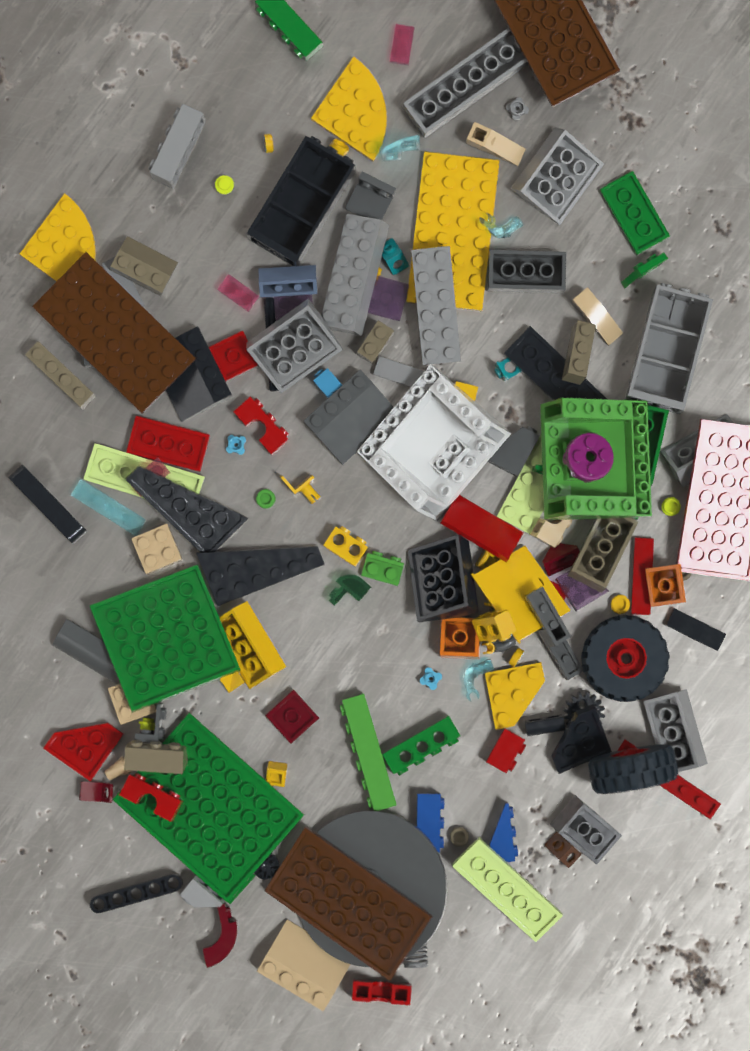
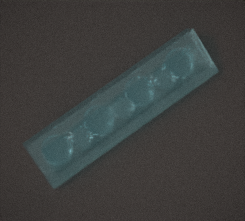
M82 479L71 494L74 498L137 536L146 522V519Z

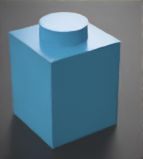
M328 368L325 371L321 369L314 375V384L327 399L342 386Z

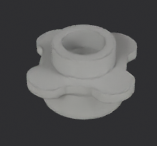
M519 97L506 106V110L511 112L514 120H519L520 116L529 112V108L525 106L523 99Z

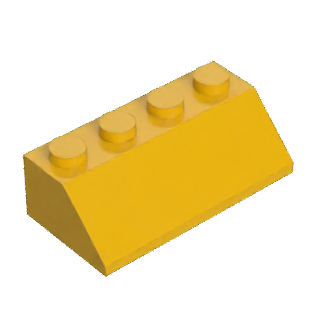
M248 601L219 617L239 664V672L249 689L286 668Z

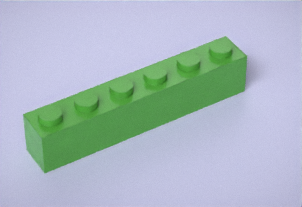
M365 694L344 699L340 709L342 716L346 715L348 723H345L347 733L352 734L354 740L350 742L353 753L357 752L359 760H356L358 771H363L364 778L361 779L363 788L369 791L370 797H367L369 808L379 811L396 806V800Z

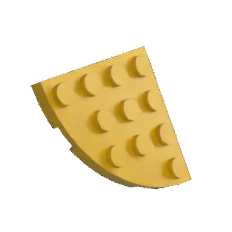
M353 57L315 111L311 120L374 162L385 137L387 125L386 105L375 77L362 62Z
M64 193L20 252L23 258L55 281L85 252L96 261L94 235L80 207Z

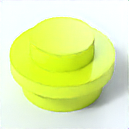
M222 175L217 178L215 188L220 194H229L234 189V181L231 177Z
M668 497L662 502L661 508L667 516H674L679 513L681 504L677 498Z
M143 717V721L138 722L140 729L155 730L154 718Z

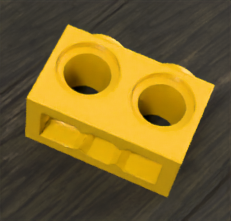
M343 526L340 528L335 527L323 546L356 567L368 549L366 546L367 542L358 536L356 539L349 535L350 531ZM336 535H342L344 543L336 545L333 542V538ZM353 545L360 547V553L356 556L349 553V549Z
M509 610L486 612L471 620L479 641L491 643L499 639L501 642L511 637L510 634L516 632Z

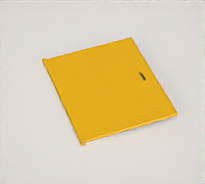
M526 546L514 551L507 563L500 559L478 573L471 574L495 611L509 610L516 628V632L512 633L518 644L521 643L522 639L542 628L525 598L529 593L543 586L560 617L571 611Z

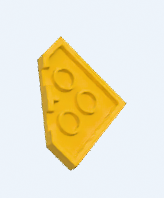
M541 662L485 673L495 730L515 726L545 682Z

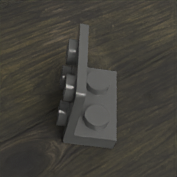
M362 171L359 176V182L346 205V210L358 216L382 220L396 193V188Z
M157 704L155 733L153 734V730H140V733H135L134 740L161 742V739H164L165 728L162 727V720H166L167 708H163L164 704Z

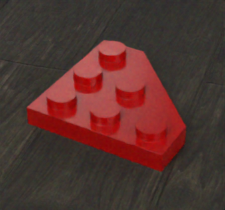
M110 723L54 732L43 749L91 782L124 733Z

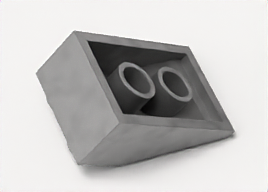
M576 795L550 824L560 835L595 864L600 862L622 836Z

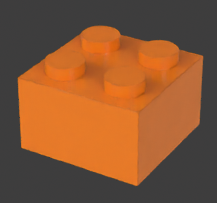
M474 618L442 620L441 658L480 660L481 641H479L471 621Z

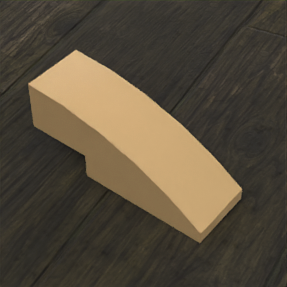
M588 287L572 300L587 322L596 325L595 331L608 346L623 334L616 322Z

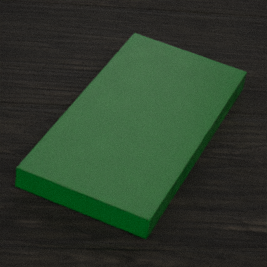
M633 171L599 189L636 255L643 253L670 237Z

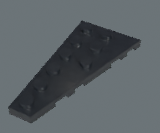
M140 465L125 478L200 552L216 551L248 520V517Z
M318 546L196 552L217 606L325 565Z

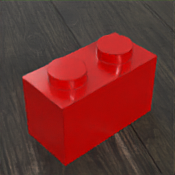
M504 728L486 762L506 774L508 770L512 772L517 763L514 760L517 754L521 755L526 747V744H524L525 739Z

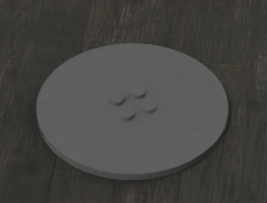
M361 811L347 814L321 828L317 832L318 835L433 915L406 958L415 954L434 935L442 920L447 901L446 873L441 857L433 843L411 822L397 815L380 811ZM300 917L310 937L326 953L351 965L369 967Z

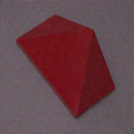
M560 543L555 548L550 546L542 561L548 577L573 565L579 553L577 545Z

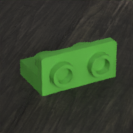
M372 551L371 554L367 553L361 576L398 586L404 563H401L402 559L390 556V559L382 557L383 553Z

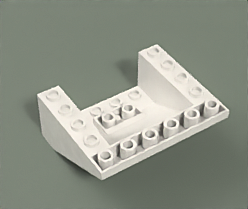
M430 364L357 452L416 511L437 521L511 433Z

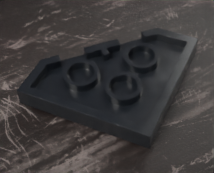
M594 704L574 713L551 757L558 774L589 762L593 757L612 752Z

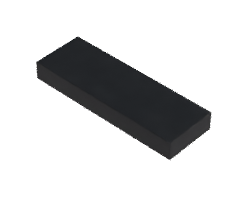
M675 608L666 624L667 627L715 651L719 650L726 636L725 633Z

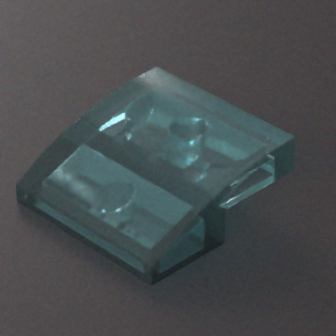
M419 135L400 139L382 150V161L400 160L402 152L420 150Z

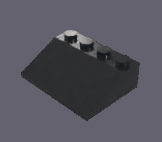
M198 326L175 338L196 358L166 390L181 422L233 397Z
M458 534L408 550L417 622L459 618L479 612L475 581L471 576L473 567L470 545L467 539Z

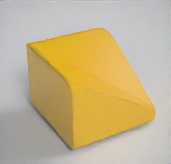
M239 672L220 678V681L229 693L245 683Z

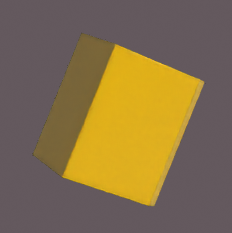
M483 550L475 566L483 570L497 562L498 557Z

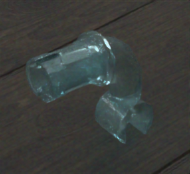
M486 212L488 221L480 217V223L486 226L490 234L496 238H510L512 233L524 225L517 216L500 227L495 225L496 219L493 215Z
M491 659L477 664L472 663L467 668L463 681L467 690L466 697L469 701H471L470 694L472 692L476 693L479 699L480 695L474 687V679L478 678V675L494 670Z

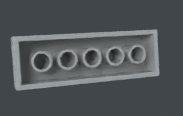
M346 214L321 315L330 330L360 336L363 334L389 225L380 219Z
M450 246L413 249L411 252L423 365L460 362L461 355Z

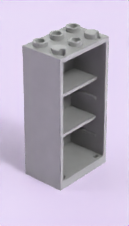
M661 283V285H656L650 301L625 400L647 401L649 406L666 409L676 414H681L684 411L713 302L709 295L704 293L695 295L685 288L676 290L670 284Z

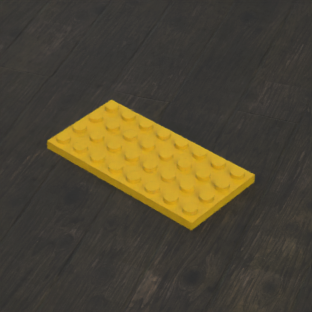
M424 152L413 249L450 246L456 309L482 311L500 160ZM411 259L406 303L417 304L413 262Z

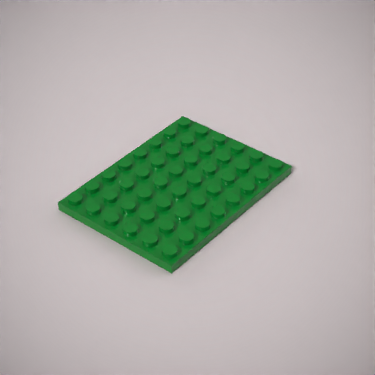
M188 713L162 743L164 745L180 743L181 746H186L188 763L183 774L136 772L146 777V782L150 784L156 782L162 785L163 791L169 793L171 790L181 795L179 799L183 800L173 822L153 813L157 806V800L152 794L144 795L139 804H135L121 797L119 792L113 801L228 903L305 815L191 713Z

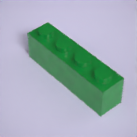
M285 0L255 1L256 12L262 18L265 16L269 20L268 25L274 31L278 30L282 34L281 39L285 44H291L294 47L293 52L299 59L304 58L307 61L323 47V42Z

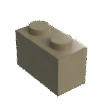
M378 320L357 351V355L374 365L394 335V330Z

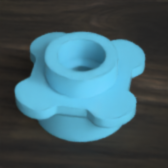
M229 435L226 451L229 454L233 452L239 455L244 454L246 438L244 436L235 437L234 435Z
M428 667L425 669L424 676L420 678V683L429 686L431 690H435L438 681L442 679V674L436 673L432 668Z

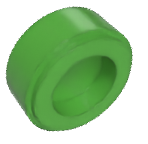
M264 489L257 494L256 501L261 508L269 509L275 504L276 497L271 490Z

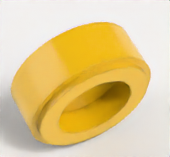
M264 134L266 153H273L274 151L272 134Z
M333 139L330 144L331 147L338 151L337 154L341 156L346 155L349 151L348 145L339 139Z
M617 595L612 598L610 606L613 612L623 614L629 610L630 601L624 595Z
M517 648L509 660V664L516 667L525 651Z

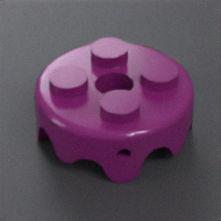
M584 433L572 439L568 443L563 455V463L568 466L571 476L584 481V483H591L606 476L612 468L614 460L613 450L608 441L595 433ZM587 452L593 453V462H589L586 459Z

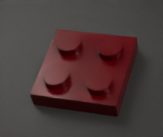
M295 690L290 692L265 715L290 744L319 719L317 714Z

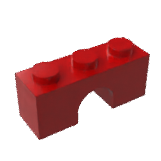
M250 396L233 412L246 427L253 422H262L266 426V433L259 439V442L273 456L289 442L287 438L289 434L282 426L280 428L274 423L276 419L270 412L266 414L261 409L264 406L257 398L253 400Z
M138 773L135 776L129 774L119 795L135 804H139L144 795L152 794L157 800V806L153 813L173 822L183 800L179 799L181 795L171 790L169 793L163 791L162 785L156 782L150 784L145 781L146 777Z
M354 979L352 1001H381L410 1006L412 984Z

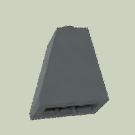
M530 426L520 428L506 439L488 462L518 477L540 436L537 434L538 431Z

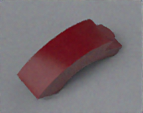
M223 903L221 907H217L222 927L219 940L213 945L203 948L207 968L224 960L233 949L237 940L238 921L229 920V918H232L230 906L227 907L226 903Z

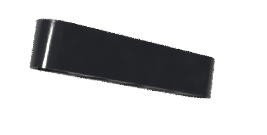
M23 464L8 477L72 544L87 532Z
M175 873L99 894L90 901V908L94 913H103L170 894L182 887L183 879L179 874ZM170 878L178 879L179 886L177 888H172L169 885ZM152 883L159 884V893H153L150 890ZM134 888H138L142 892L141 897L138 899L132 896ZM114 894L122 895L123 902L121 904L114 902ZM96 899L103 900V909L95 907L94 902Z

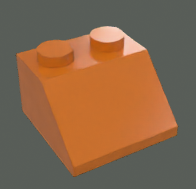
M681 564L645 569L651 607L686 602Z

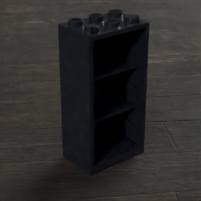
M305 136L246 233L249 241L291 266L296 267L300 265L356 172L355 164H353L354 160L346 155L344 157L338 155V151L331 146L326 148L320 144L321 141L313 136L311 138Z

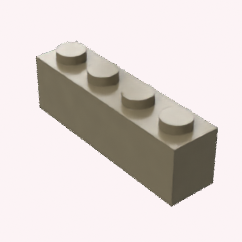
M39 341L25 354L82 409L96 396Z

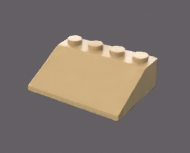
M287 919L257 972L324 1012L350 964L326 953L315 943L305 929Z

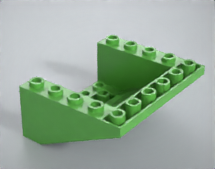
M560 398L540 404L544 520L652 516L647 401ZM584 433L601 435L610 444L614 455L613 465L609 473L591 483H584V481L572 477L568 466L563 463V455L568 443ZM591 452L586 453V459L589 462L594 461V455Z

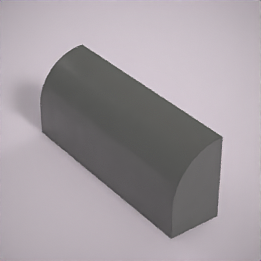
M66 619L53 642V646L119 685L120 682L103 640Z

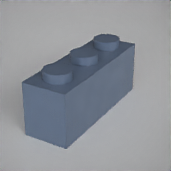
M316 265L259 268L260 298L317 294Z

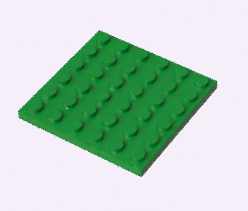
M198 564L90 605L91 612L132 713L240 671L239 664Z

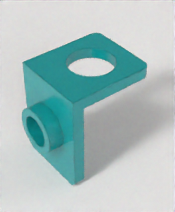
M394 239L387 240L382 257L386 261L391 273L396 275L408 268L409 264ZM398 260H402V261H403V263H402V265H401L400 267H398V268H394V267H393V265H394V263H395L396 261H398Z
M508 358L501 362L497 361L495 364L496 368L494 369L498 378H502L504 382L522 372L517 366L514 372H507L505 364L511 362Z

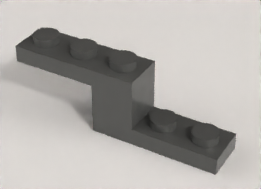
M543 586L526 595L525 598L542 626L538 633L564 678L570 680L581 673L583 668L567 642V639L571 637L569 631Z

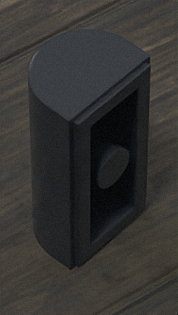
M561 714L524 721L527 737L565 731L564 717Z

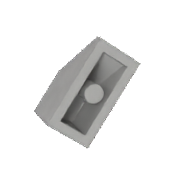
M197 875L180 894L184 901L194 908L221 907L225 902Z

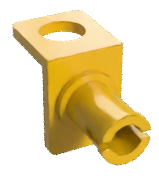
M283 475L280 476L294 494L302 492L310 504L316 502L311 494L317 500L321 497L310 485V481L315 478L313 475L307 477L295 489Z

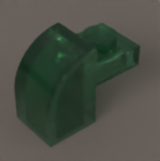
M344 575L336 580L341 587L339 589L335 587L328 595L331 597L329 602L335 606L347 592L359 602L372 587L356 575Z

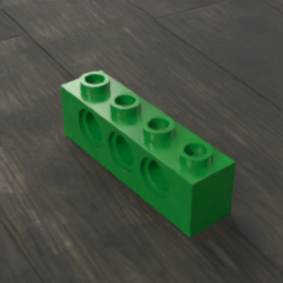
M447 716L382 755L392 773L401 775L409 770L407 768L409 765L414 763L417 766L426 761L424 757L430 753L432 756L442 751L441 747L448 744L450 747L459 742L458 737H460V734L450 716ZM438 731L442 732L445 736L441 743H437L433 739L434 734ZM420 741H425L428 744V749L425 752L417 750V744ZM409 751L411 759L408 762H403L400 759L401 752Z

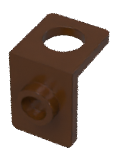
M555 832L545 843V847L568 868L581 856V853L558 832ZM571 853H574L573 858L567 861V857Z

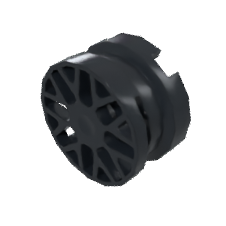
M271 853L254 874L263 880L273 878L280 867L278 858Z

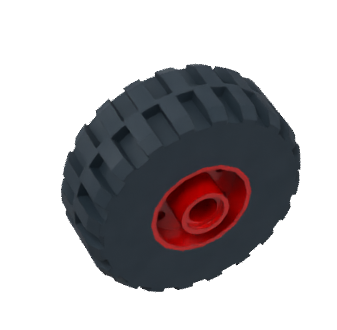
M629 615L611 617L593 628L585 640L581 654L583 672L594 690L608 699L619 702H632L643 699L657 690L658 686L664 681L666 672H668L670 655L666 646L667 642L662 637L658 628H655L647 620ZM624 653L628 654L630 658L627 664L621 661V656Z
M667 744L614 751L593 757L588 763L592 789L597 794H614L650 788L671 782L678 776L674 749L671 745Z

